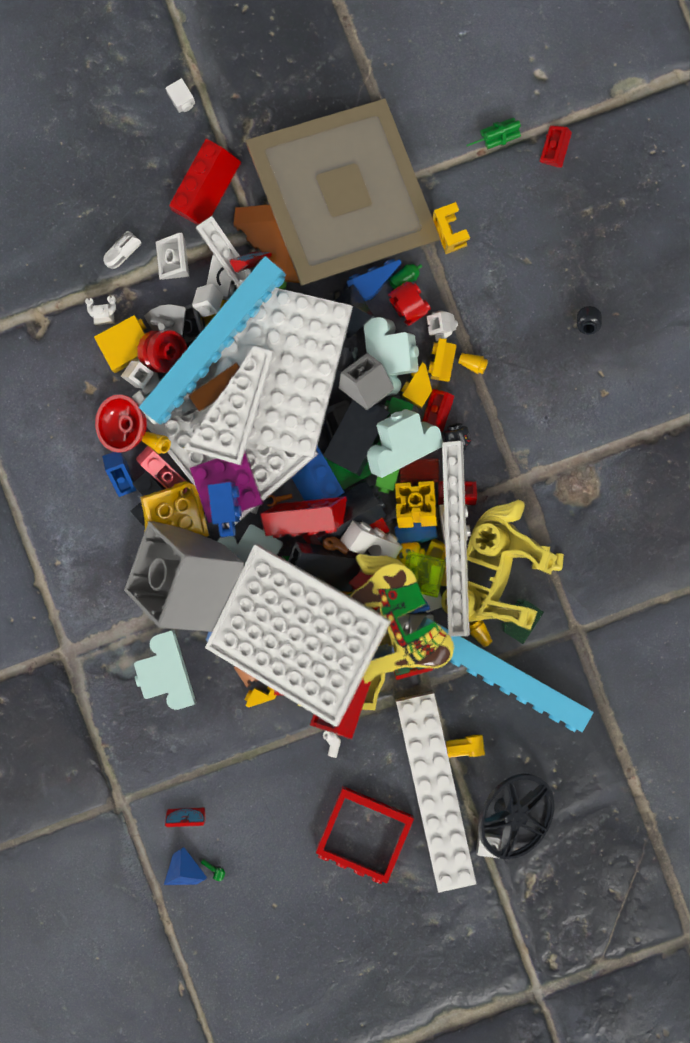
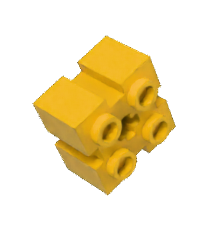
M434 481L418 482L419 486L411 487V483L395 484L398 528L414 527V523H421V527L437 526Z

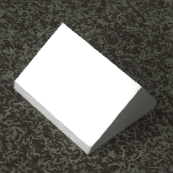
M177 233L156 241L159 278L189 277L186 241L183 233Z

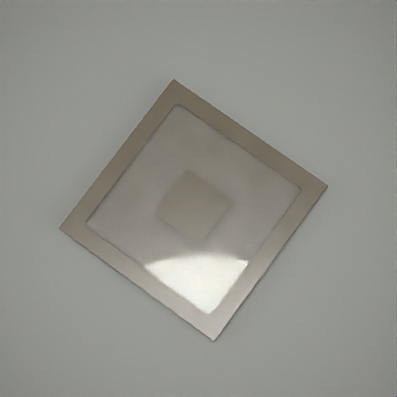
M386 99L245 141L301 286L440 240Z

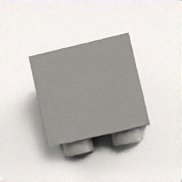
M149 521L124 591L159 628L213 632L242 572L244 562L225 545L183 528Z

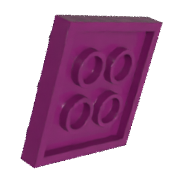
M246 450L241 465L216 458L190 468L208 523H212L208 485L234 482L239 488L237 501L242 511L264 504Z

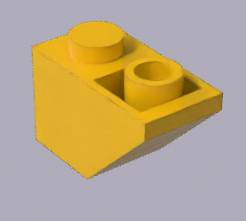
M423 362L420 367L418 366L417 372L411 373L414 376L411 382L406 381L401 389L403 392L402 398L420 409L432 392L426 364Z

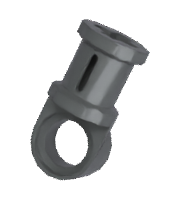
M192 400L185 401L178 408L175 407L171 412L170 419L175 416L189 415L198 409Z

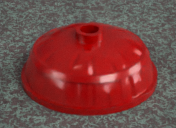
M113 395L100 405L96 414L95 428L100 442L108 450L118 453L130 451L141 442L145 435L147 427L146 416L133 398L126 395Z

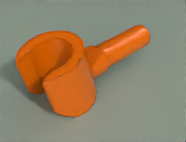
M292 494L277 497L270 495L268 498L272 497L274 501L267 506H274L277 502L292 499Z

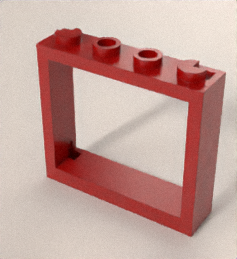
M342 786L316 848V854L324 861H329V859L335 861L336 865L346 869L349 867L354 869L353 872L357 875L364 876L366 874L372 877L371 880L376 883H388L413 823L414 816ZM345 798L405 823L384 874L324 849Z

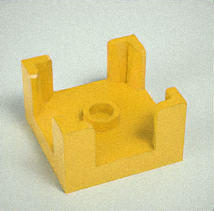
M456 202L434 210L432 217L445 254L466 247V241L470 239L466 229L453 234L449 224L456 220L455 213L459 211Z

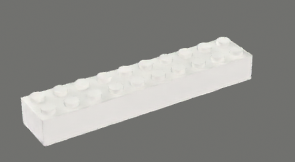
M434 692L396 699L438 893L475 885L476 880Z

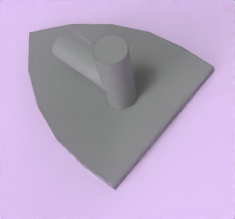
M172 304L161 305L151 309L144 315L149 326L154 331H175L183 337L186 307Z

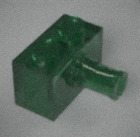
M522 599L521 602L518 600L515 606L537 611L531 630L518 626L514 622L504 621L502 631L519 643L524 644L544 612L527 600Z

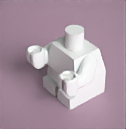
M114 296L107 297L109 304L93 306L94 300L92 298L90 300L86 298L87 311L93 317L95 325L115 324L116 298Z
M440 310L431 312L432 315L427 316V323L430 325L428 327L429 335H435L436 341L439 338L445 339L450 336L458 326L454 315L449 312Z

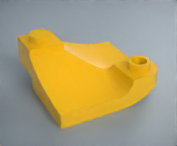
M187 481L174 484L171 488L140 497L145 530L148 522L151 521L183 528L205 537L209 536L198 491L192 483ZM187 488V492L183 494V489Z

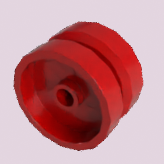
M152 330L145 333L140 339L137 355L140 363L152 372L168 373L188 348L184 338L175 331Z

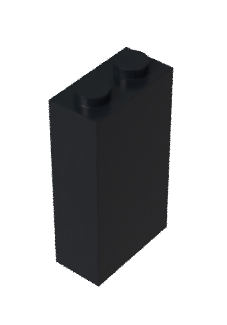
M353 399L323 457L360 476L368 462L367 453L369 449L377 445L380 440L377 424L392 415L388 411L389 408L379 403L378 406L373 405L367 410Z
M365 480L338 496H346L347 499L344 522L335 532L325 533V531H319L316 534L322 545L323 540L328 537L341 539L352 521L364 522L370 525L386 516L382 509L386 506L380 497L376 498L379 494L374 485L369 486Z
M295 542L288 560L291 564L339 591L351 592L352 586L349 582L360 572V567L356 560V556L359 553L349 550L345 555L338 550H327L323 545Z

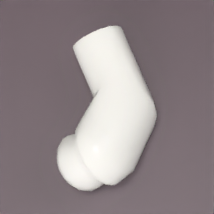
M324 731L323 738L330 745L328 756L337 758L341 740L338 735Z

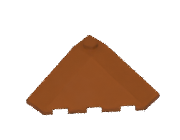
M270 204L235 208L234 227L246 234V240L255 250L259 248L261 252L272 253V257L269 260L286 274L284 277L285 282L300 283Z

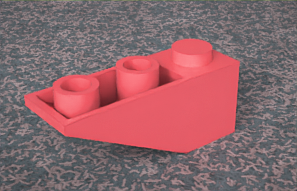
M149 446L136 457L137 462L166 489L173 487L174 484L186 481ZM187 488L183 489V494L187 492Z

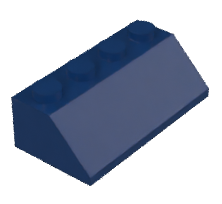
M318 446L316 449L318 455L291 477L304 501L335 498L344 493Z

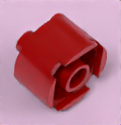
M406 281L388 293V296L391 297L389 300L399 317L404 316L406 318L404 323L407 326L428 314V311L431 309L428 302L420 297L421 291L417 284H413L411 281Z

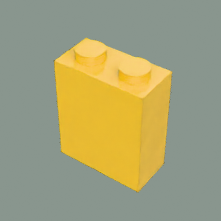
M135 315L94 336L114 373L126 368L131 361L139 360L137 355L138 344L145 334L144 329H146V326L142 319H137Z

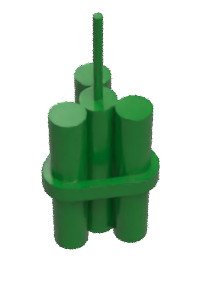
M514 117L500 123L495 122L492 126L480 130L483 139L466 146L483 140L487 149L498 145L504 146L506 142L521 137L519 131L521 123L519 120L515 121Z

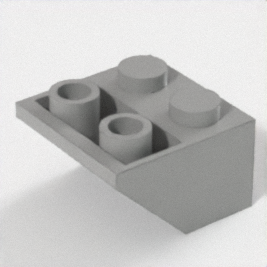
M368 353L342 371L340 376L339 389L367 410L394 390L382 363Z

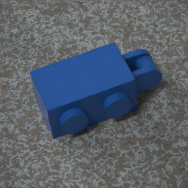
M234 482L208 485L212 523L219 525L221 537L235 536L234 522H240V517H242L241 506L238 505L237 501L239 497L238 486ZM225 523H229V529H225Z

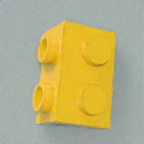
M439 338L438 342H434L432 354H435L434 362L430 361L428 373H431V379L449 382L456 344L446 343L447 339Z

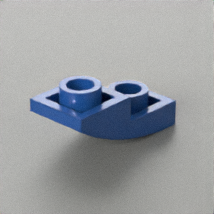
M414 523V527L411 528L394 527L396 537L399 539L397 542L400 545L410 542L422 543L438 538L436 526L421 527V523Z

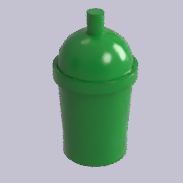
M406 264L400 271L388 279L392 288L396 289L406 281L415 282L420 275L419 269L422 268V265Z

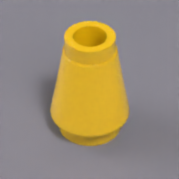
M462 353L458 363L476 374H483L488 360L484 356Z
M145 432L142 442L158 454L167 453L171 446V441L164 435Z
M483 620L469 623L470 634L483 647L493 642Z

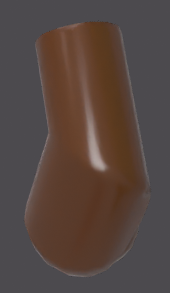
M328 537L323 540V547L327 550H338L345 555L349 551L345 544L337 537Z

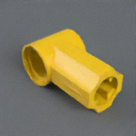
M471 735L464 739L446 741L448 758L485 755L483 735Z

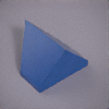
M183 847L173 854L164 885H197L206 880L207 877Z

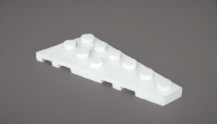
M256 346L251 349L240 365L239 370L231 378L225 390L220 394L199 428L196 429L194 435L183 449L241 465L274 353L273 351Z

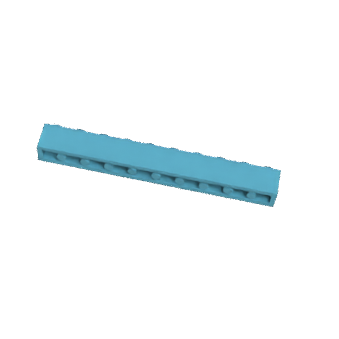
M265 256L139 408L160 425L166 423L170 419L171 412L175 407L178 408L184 402L183 398L185 395L195 389L197 386L196 382L200 377L203 378L207 375L210 365L213 362L216 363L222 356L221 352L232 345L238 332L241 333L246 328V322L251 317L253 318L257 315L263 302L266 303L271 298V292L283 284L286 274Z
M424 616L417 630L434 621ZM436 623L437 625H439V626L448 634V629H447V628H445V627H443L442 625ZM461 636L451 637L454 651L449 662L458 667L462 664L467 667L466 671L474 676H477V674L483 676V681L491 686L494 683L501 686L499 690L507 695H510V693L517 695L516 699L526 705L527 702L533 704L532 708L542 714L543 711L549 713V718L559 723L560 720L565 722V727L569 730L583 732L594 713L593 711Z

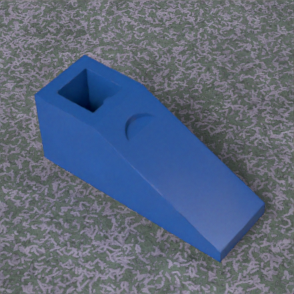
M391 259L384 263L385 266L377 268V266L367 270L366 274L361 276L360 274H355L349 277L347 287L355 285L365 302L373 299L389 281L388 279L401 267L400 259L397 261Z

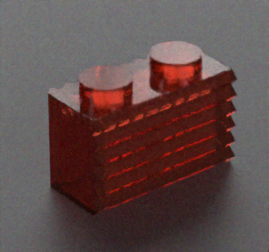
M418 459L400 468V483H411V487H415L418 482L434 481V486L435 483L439 482V459Z

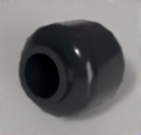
M592 306L580 309L577 314V329L587 335L597 333L602 325L600 310Z
M462 423L449 425L444 432L446 442L462 441L463 451L471 443L468 427L463 426Z

